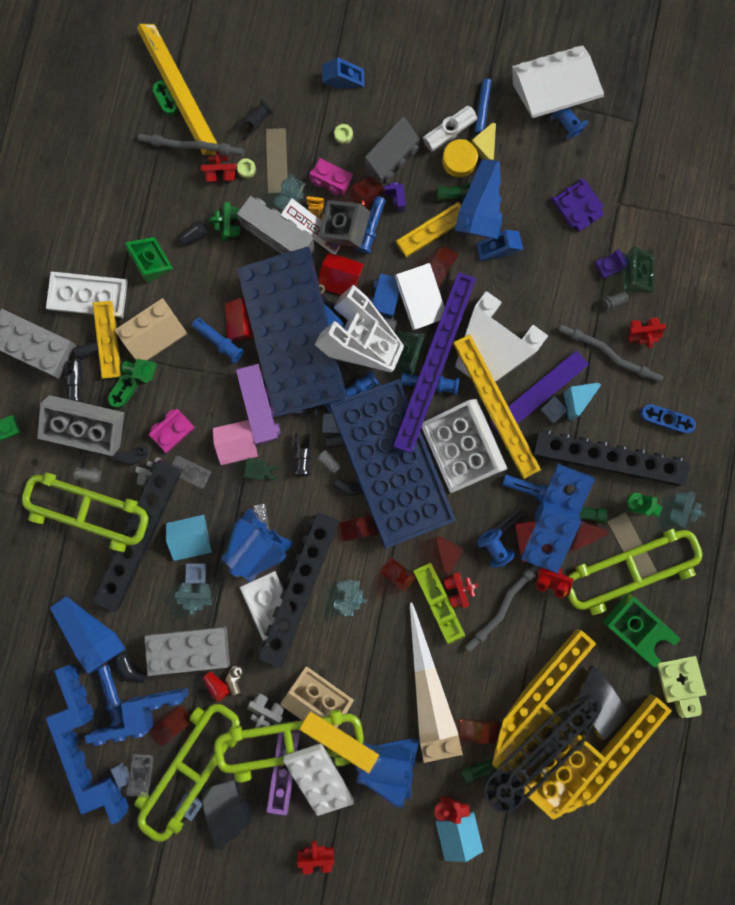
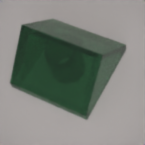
M631 247L625 254L627 266L624 268V291L654 292V255L637 247Z
M396 331L395 334L404 347L394 370L413 375L425 334Z

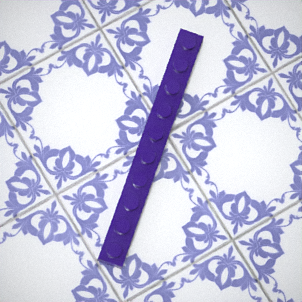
M460 272L457 274L393 448L410 454L413 452L475 284L476 278Z

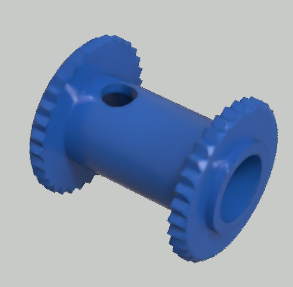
M570 107L555 111L551 115V120L558 118L569 132L566 137L567 140L579 135L588 125L587 120L580 122Z
M491 529L485 532L477 541L478 546H486L493 559H491L490 566L493 568L506 565L514 557V551L506 550L499 540L502 534L500 529Z

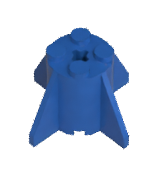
M249 508L245 512L243 519H239L234 525L228 550L221 557V560L230 567L229 571L235 577L241 575L247 581L252 582L259 573L282 562L286 557L284 552L289 550L294 543L279 536L274 530H268L266 528L268 525L260 521L253 510Z
M411 738L382 745L363 743V745L378 753L379 757L369 773L358 766L356 767V771L359 772L357 784L367 786L393 806L403 808L405 798L411 799L412 770L415 766L419 740Z

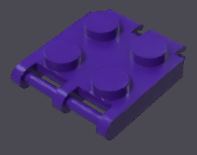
M584 178L579 179V182L572 187L565 188V191L557 197L553 196L551 198L571 229L575 227L578 232L591 224L590 221L593 223L604 215L601 210L604 206Z

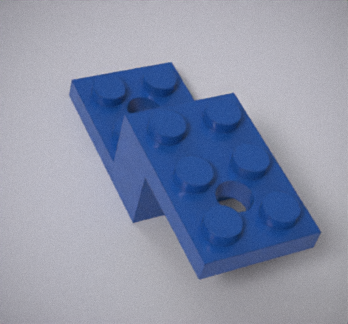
M557 464L535 513L536 524L521 555V560L555 573L559 572L581 524L579 513L595 481L594 477ZM566 485H572L574 490L571 493H565L563 488ZM545 544L552 546V550L549 552H544L541 548Z
M188 688L126 700L121 703L124 724L94 729L85 735L86 744L93 743V746L104 744L105 741L113 739V742L125 740V737L133 735V738L145 736V733H148L154 726L152 710L161 708L166 703H168V706L181 704L180 702H183L184 698L189 695Z

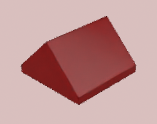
M329 252L322 263L318 283L324 285L325 291L341 296L352 285L357 287L364 264Z
M239 298L225 303L227 338L232 341L254 339L245 299Z

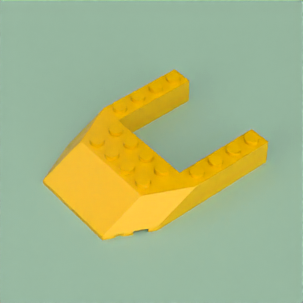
M576 629L528 684L503 719L492 765L495 768L553 713L545 703L596 645L582 630ZM650 694L601 753L585 740L529 798L552 819L558 818L564 813L575 811L586 804L594 803L672 710L657 697ZM556 715L551 721L556 724L561 718ZM549 722L537 736L541 739L553 727L552 724ZM562 730L559 731L560 736L563 738L565 736ZM578 734L571 742L576 745L582 737ZM534 737L522 749L527 752L539 740ZM568 744L557 757L561 759L573 747ZM542 747L530 760H532L542 749L544 750V748ZM520 750L508 764L512 767L524 755L523 752ZM543 756L533 767L531 766L526 771V773L528 774L545 756ZM554 758L542 771L546 774L558 760ZM527 762L522 767V769L524 770L529 765V763ZM505 765L502 769L509 770L510 768ZM520 771L516 773L520 779L524 777ZM540 772L528 785L532 788L544 775ZM527 787L524 788L525 794L529 791Z

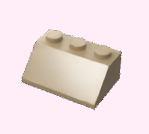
M163 298L115 329L136 360L138 358L147 361L187 335V332Z
M306 666L280 705L303 721L307 718L310 711L321 718L328 717L329 712L333 710H341V714H346L354 700Z

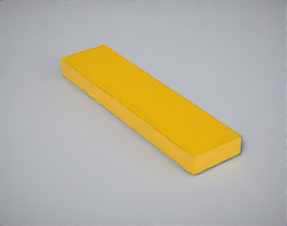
M459 202L396 240V244L405 258L456 227L461 208Z
M113 301L92 302L102 379L122 377L118 338L115 331L116 322Z
M311 711L300 727L301 731L367 773L370 772L379 757L378 753Z

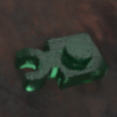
M247 457L244 476L263 480L264 475H267L269 479L275 480L277 477L272 476L270 471L272 469H279V467L276 465L266 467L267 461Z

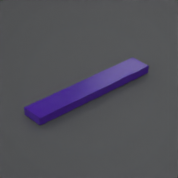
M577 350L508 406L517 424L589 365ZM490 421L489 423L499 434L494 422Z

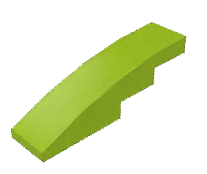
M429 563L414 570L413 572L447 644L449 645L466 637L432 564Z

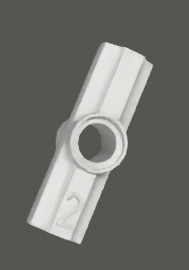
M466 106L452 117L445 118L441 125L423 137L426 147L433 152L448 140L454 139L459 132L477 120L475 111L472 107ZM451 126L454 128V130L449 131L446 129V127Z

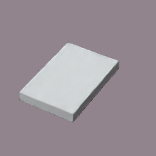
M430 263L394 275L413 330L441 320L445 307Z
M276 571L240 587L263 641L268 638V636H265L269 624L273 625L275 618L272 617L276 606L280 607L282 603L280 596L283 587ZM288 602L285 606L286 611L293 613V609ZM281 620L278 623V628L281 631H286L289 628V623L286 620Z

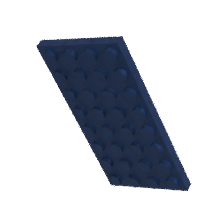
M303 247L237 268L271 407L275 410L274 417L346 399L347 394L338 359L329 357L315 346L320 333L329 326L310 247Z
M400 379L329 404L384 549L456 521L421 431L412 454L393 448L409 406V401Z

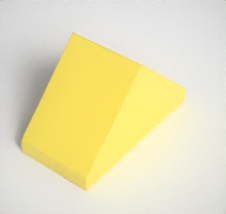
M496 123L490 124L472 140V144L475 146L481 159L494 160Z

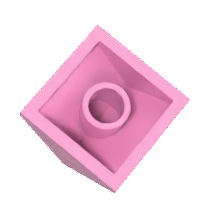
M249 420L213 428L214 446L221 465L258 457Z

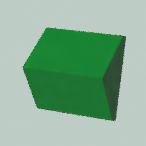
M155 237L125 242L124 246L147 283L154 281L173 269Z

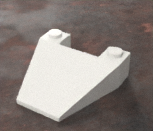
M352 285L339 297L334 306V309L348 320L345 327L342 328L334 321L320 333L315 346L331 358L392 372L404 345L369 298Z
M486 291L474 307L465 336L471 334L496 382L532 357L548 335L532 325L521 340L491 318L502 302ZM458 355L455 367L470 378Z

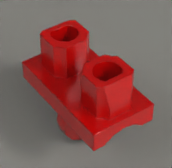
M216 152V156H209V162H216V164L201 165V170L204 171L206 182L217 181L216 171L223 170L224 181L234 180L237 164H222V161H228V156H221L220 152Z
M650 318L647 321V326L643 327L641 321H631L628 342H639L640 345L645 344L647 349H652L653 343L659 342V339L663 338V331L666 330L665 324H660L658 318Z
M540 567L536 589L542 592L547 591V589L554 590V595L563 599L566 595L570 596L574 579L562 575V568L559 569L558 573Z
M460 572L453 573V576L446 578L444 582L447 590L457 587L459 592L458 595L449 597L452 607L463 606V608L469 607V602L465 591L468 590L469 597L475 596L473 589L477 588L478 584H472L470 577L464 579L466 586H463Z
M447 796L440 797L441 802L434 808V816L440 821L449 820L454 824H461V818L470 816L467 803H461L459 799L453 800Z
M312 841V847L298 850V868H301L303 875L311 874L315 866H320L323 873L331 872L332 865H334L333 847L317 846V841Z

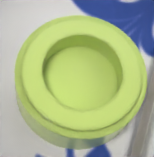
M346 124L337 126L334 131L335 140L343 145L350 143L353 138L351 127Z
M245 158L238 162L237 172L239 176L244 179L254 176L256 167L252 160Z

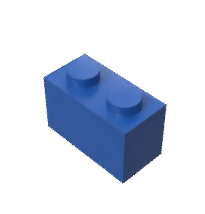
M380 273L379 279H375L373 290H376L375 296H371L370 301L382 317L393 319L400 291L395 277Z

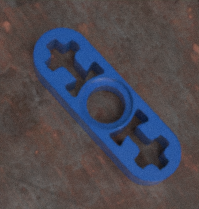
M653 404L644 406L640 411V417L643 421L681 434H689L696 428V422L692 417ZM652 409L651 413L657 415L660 411L661 414L659 415V417L651 416L650 418H648V414L645 413V411ZM665 414H669L673 418L670 425L665 424L663 421ZM688 421L687 424L690 426V428H687V429L685 430V429H684V428H685L684 425H681V424L676 425V423H677V422L684 423V422Z

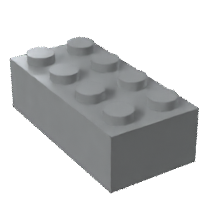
M250 196L237 213L243 228L281 254L307 246L310 247L311 255L315 251L313 236L309 232L299 230L292 220L288 219L286 221L281 217L280 212L274 208L269 209L266 207V203L258 197L255 199Z
M1 309L0 351L60 379L65 369V362L70 360L76 345L57 334Z
M49 395L40 403L37 439L113 456L120 448L124 412Z
M227 626L156 633L145 636L148 676L227 668L230 666Z

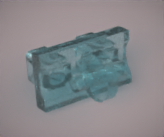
M289 174L287 179L283 180L280 195L275 198L274 204L284 210L291 198L296 202L298 199L301 200L304 195L302 191L305 183L298 180L295 175Z
M689 491V494L677 493L675 503L684 505V510L681 512L673 509L670 520L678 523L682 528H686L690 514H692L690 520L692 522H696L698 516L704 517L705 515L704 512L700 511L702 504L696 503L694 509L692 508L696 497L694 492Z
M339 581L337 589L339 592L345 593L344 600H335L334 609L341 612V615L353 616L354 609L360 610L361 603H367V599L362 598L363 591L358 590L359 581Z
M181 583L179 592H175V599H177V604H183V610H190L191 616H195L196 610H203V605H212L213 599L208 584H200L198 593H191L192 585Z

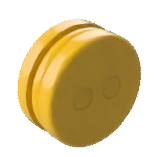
M458 139L450 142L446 146L442 158L445 171L457 178L468 176L475 169L478 159L477 150L467 140Z

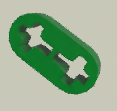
M165 81L156 82L153 86V92L163 112L168 116H175L179 112V108ZM160 88L164 89L166 93L165 96H163L160 92ZM167 101H170L173 109L170 110L168 108Z
M123 375L109 394V403L115 408L124 407L137 389V380L132 375ZM130 379H132V380H131V383H132L133 385H132L131 387H130V386H127V387H126V384L124 383V381H125V380L129 381ZM115 396H117V397L120 396V398L122 399V402H121V403L117 402L116 404H114V403H115L114 397H115Z

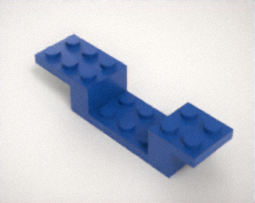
M71 664L55 670L68 708L47 717L46 720L80 813L84 814L104 805L112 825L119 822L128 812V802L125 797H122L121 787L118 788L113 775L94 783L91 782L92 774L85 766V755L79 749L77 744L79 742L78 736L72 729L91 721L94 711L92 706L87 703L86 689L83 685L81 686L78 679L80 678V673L77 667Z

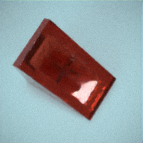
M369 177L351 187V197L357 203L367 208L374 201V197L379 196L384 191V188L373 177Z
M444 245L430 263L438 287H440L459 257L457 253Z
M372 516L340 522L343 541L379 534Z
M581 521L570 550L576 551L608 535L609 532L606 529Z
M437 536L435 540L446 575L451 574L464 549L441 536Z
M393 558L389 560L380 572L403 592L407 590L416 578L413 573Z
M181 705L151 729L150 732L160 745L163 746L191 723L189 721L190 716Z
M460 718L459 739L478 744L497 743L500 723Z

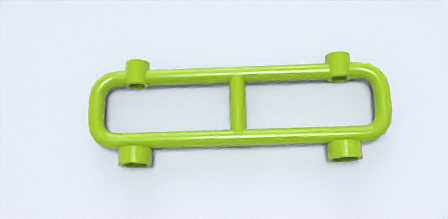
M47 472L44 475L37 474L28 479L22 495V504L30 512L29 521L43 524L45 517L74 526L112 539L109 548L125 552L126 545H135L142 540L148 524V515L143 508L137 506V501L127 498L125 502L56 480V475ZM40 482L83 496L77 519L31 504L30 496L34 484ZM91 499L139 515L140 523L136 535L128 537L84 522Z
M673 528L663 532L664 537L588 567L586 564L575 567L576 571L568 575L574 581L625 560L634 582L585 602H580L577 599L572 587L571 594L568 596L569 601L577 609H590L593 616L607 610L604 602L678 573L681 580L695 576L696 573L693 567L700 563L703 555L696 536L688 530L675 532ZM683 537L690 541L695 554L693 559L641 579L633 557Z
M213 704L206 711L198 707L193 712L189 721L196 726L151 796L146 793V795H140L137 798L134 806L141 810L137 821L139 829L152 840L163 842L173 832L178 834L184 824L180 821L217 765L214 754L202 774L199 775L182 761L213 713L220 712L230 719L232 727L240 726L238 716L221 704ZM238 741L223 743V754L228 747L233 748ZM178 769L196 783L175 816L168 823L166 830L163 833H157L146 824L145 819Z
M333 710L329 712L328 717H322V719L332 725L351 722L354 726L355 739L363 744L362 725L356 716L341 714V710ZM305 720L242 730L241 726L229 728L230 733L220 735L214 744L218 767L225 773H234L236 782H245L251 779L250 770L286 765L284 763V756L228 765L224 761L222 745L227 741H240L245 738L283 732L286 754L288 755L294 753L291 731L300 730ZM325 750L329 757H334L335 765L342 766L351 763L333 750Z

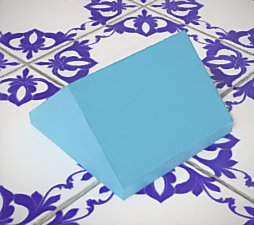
M592 383L573 386L564 392L566 409L568 410L567 415L570 421L580 416L601 384Z
M204 515L166 523V542L174 561L212 553Z
M474 811L469 812V817L461 818V824H454L449 820H435L445 861L467 862L483 852Z

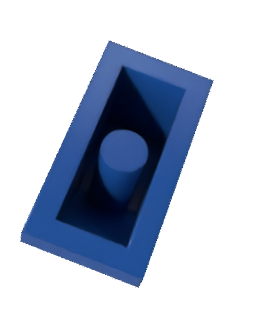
M337 57L322 65V83L334 88L364 87V69Z
M504 230L499 232L498 239L486 238L477 242L480 261L509 256L523 250L519 231Z

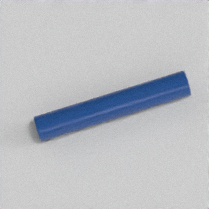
M490 79L482 80L474 132L476 135H479L485 128L492 82Z

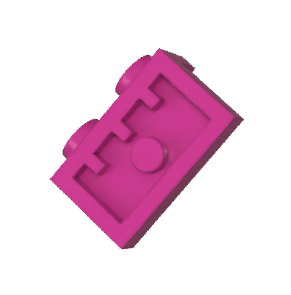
M319 158L314 170H311L309 173L310 180L314 185L318 187L323 186L330 193L342 196L353 178L352 173Z
M178 409L169 411L165 415L166 419L162 423H156L148 434L165 453H168L195 429Z

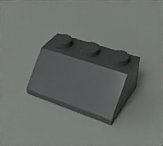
M402 117L365 157V172L380 185L384 182L388 183L394 176L395 170L397 168L401 169L405 165L406 159L410 155L413 156L419 149V138L405 117Z

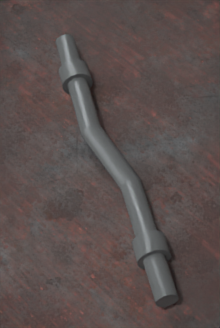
M139 134L138 141L151 143L152 146L205 149L220 152L221 155L226 156L232 154L243 157L245 153L244 149L231 147L230 144L226 143L220 145L204 141H177L162 138V136L155 134L153 136Z
M562 324L560 325L559 332L571 336V339L579 342L580 340L601 349L618 366L635 372L644 379L649 378L661 383L662 375L650 371L648 367H640L621 359L603 341L583 334V331L579 329L574 330Z
M534 564L530 569L527 568L522 573L523 576L506 592L497 615L482 630L479 629L474 634L475 637L465 646L469 652L480 642L483 643L488 638L487 635L504 619L513 596L528 581L531 582L536 577L535 574L539 571L540 566Z

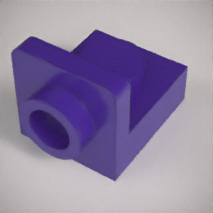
M390 183L384 186L385 196L393 195L394 207L397 206L398 213L405 212L406 203L403 184Z
M617 249L614 253L596 261L595 265L604 280L624 270L627 266V258L624 253Z

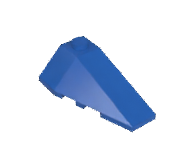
M482 159L459 210L455 231L471 236L498 239L502 224V214L500 213L501 196H499V185L501 184L499 161Z
M67 596L50 607L77 659L88 674L94 672L126 649L114 631L108 629L98 619L92 617Z

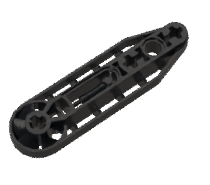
M586 695L554 711L485 780L484 796L490 807L503 813L512 812L520 807L585 742L602 710L600 700L593 695ZM589 702L593 703L594 708L592 710L589 708ZM581 709L587 714L586 716L580 712ZM566 710L567 713L556 724L551 721L557 714ZM575 715H580V722L574 725L572 718ZM550 722L553 727L540 739L537 734ZM566 724H568V725H569L570 727H572L573 729L570 730V729L566 726ZM584 729L585 732L581 740L574 745L571 741ZM561 730L565 734L563 738L559 734V731ZM536 737L539 741L525 752L522 748ZM570 744L573 748L559 759L557 755ZM542 747L544 748V750L542 749L532 760H530ZM521 750L524 755L511 767L508 762ZM543 756H545L528 774L526 773V771L531 766L533 767ZM556 758L558 762L545 774L542 770ZM528 762L529 765L523 770L522 767ZM505 765H507L510 769H509V770H506V769H502V768H503ZM518 771L524 775L522 779L516 774ZM541 772L544 776L531 788L528 784ZM488 784L493 785L494 789L488 788ZM525 787L529 789V791L526 794L524 789ZM501 788L507 789L508 792L506 794L501 792ZM495 796L498 797V801L494 804L490 803Z

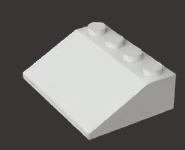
M584 46L574 47L512 66L513 86L532 118L604 97L593 62Z
M477 399L468 400L423 422V432L450 493L507 469Z

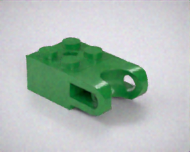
M629 593L603 620V623L654 668L661 662L654 653L656 643L660 640H667L676 645L680 641L679 636ZM632 619L635 621L633 625L630 624Z

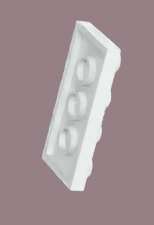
M51 272L46 309L94 315L92 302L113 301L115 317L123 318L128 281L118 278Z
M322 744L284 756V763L317 816L354 804V798Z

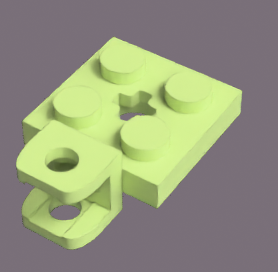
M693 656L660 663L657 669L666 703L675 702L677 713L681 718L700 716L702 709L699 696L706 695L697 657ZM679 674L686 677L684 685L676 680V678H679Z

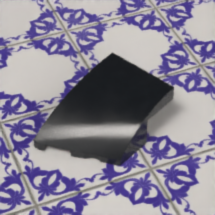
M590 666L588 668V671H590L586 681L581 683L574 701L586 695H593L600 700L602 710L593 725V729L598 739L605 740L629 714L607 680L594 666ZM589 702V708L592 710L594 708L593 703ZM580 710L585 716L587 715L584 710Z
M235 780L201 789L206 821L217 850L224 849V846L231 839L237 837L242 829H245L252 823L249 802L241 801L239 782Z

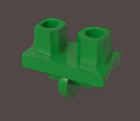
M225 202L224 207H222V217H220V211H215V217L209 218V223L215 225V231H220V225H222L221 241H227L228 238H238L240 234L239 226L230 225V220H239L237 213L240 208L230 207L229 202Z
M634 492L627 498L629 506L627 511L633 514L658 517L662 506L656 504L658 499L654 496L641 495Z

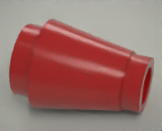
M209 672L202 678L212 699H215L217 702L230 693L228 686L213 672Z

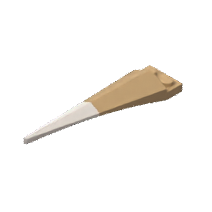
M410 603L419 740L423 761L426 763L463 755L458 732L414 605Z

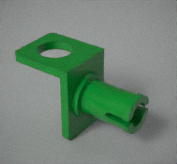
M137 358L136 364L125 361L122 364V372L132 374L133 378L148 383V381H152L157 364Z

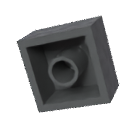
M328 200L318 237L334 245L361 248L370 211L360 203Z

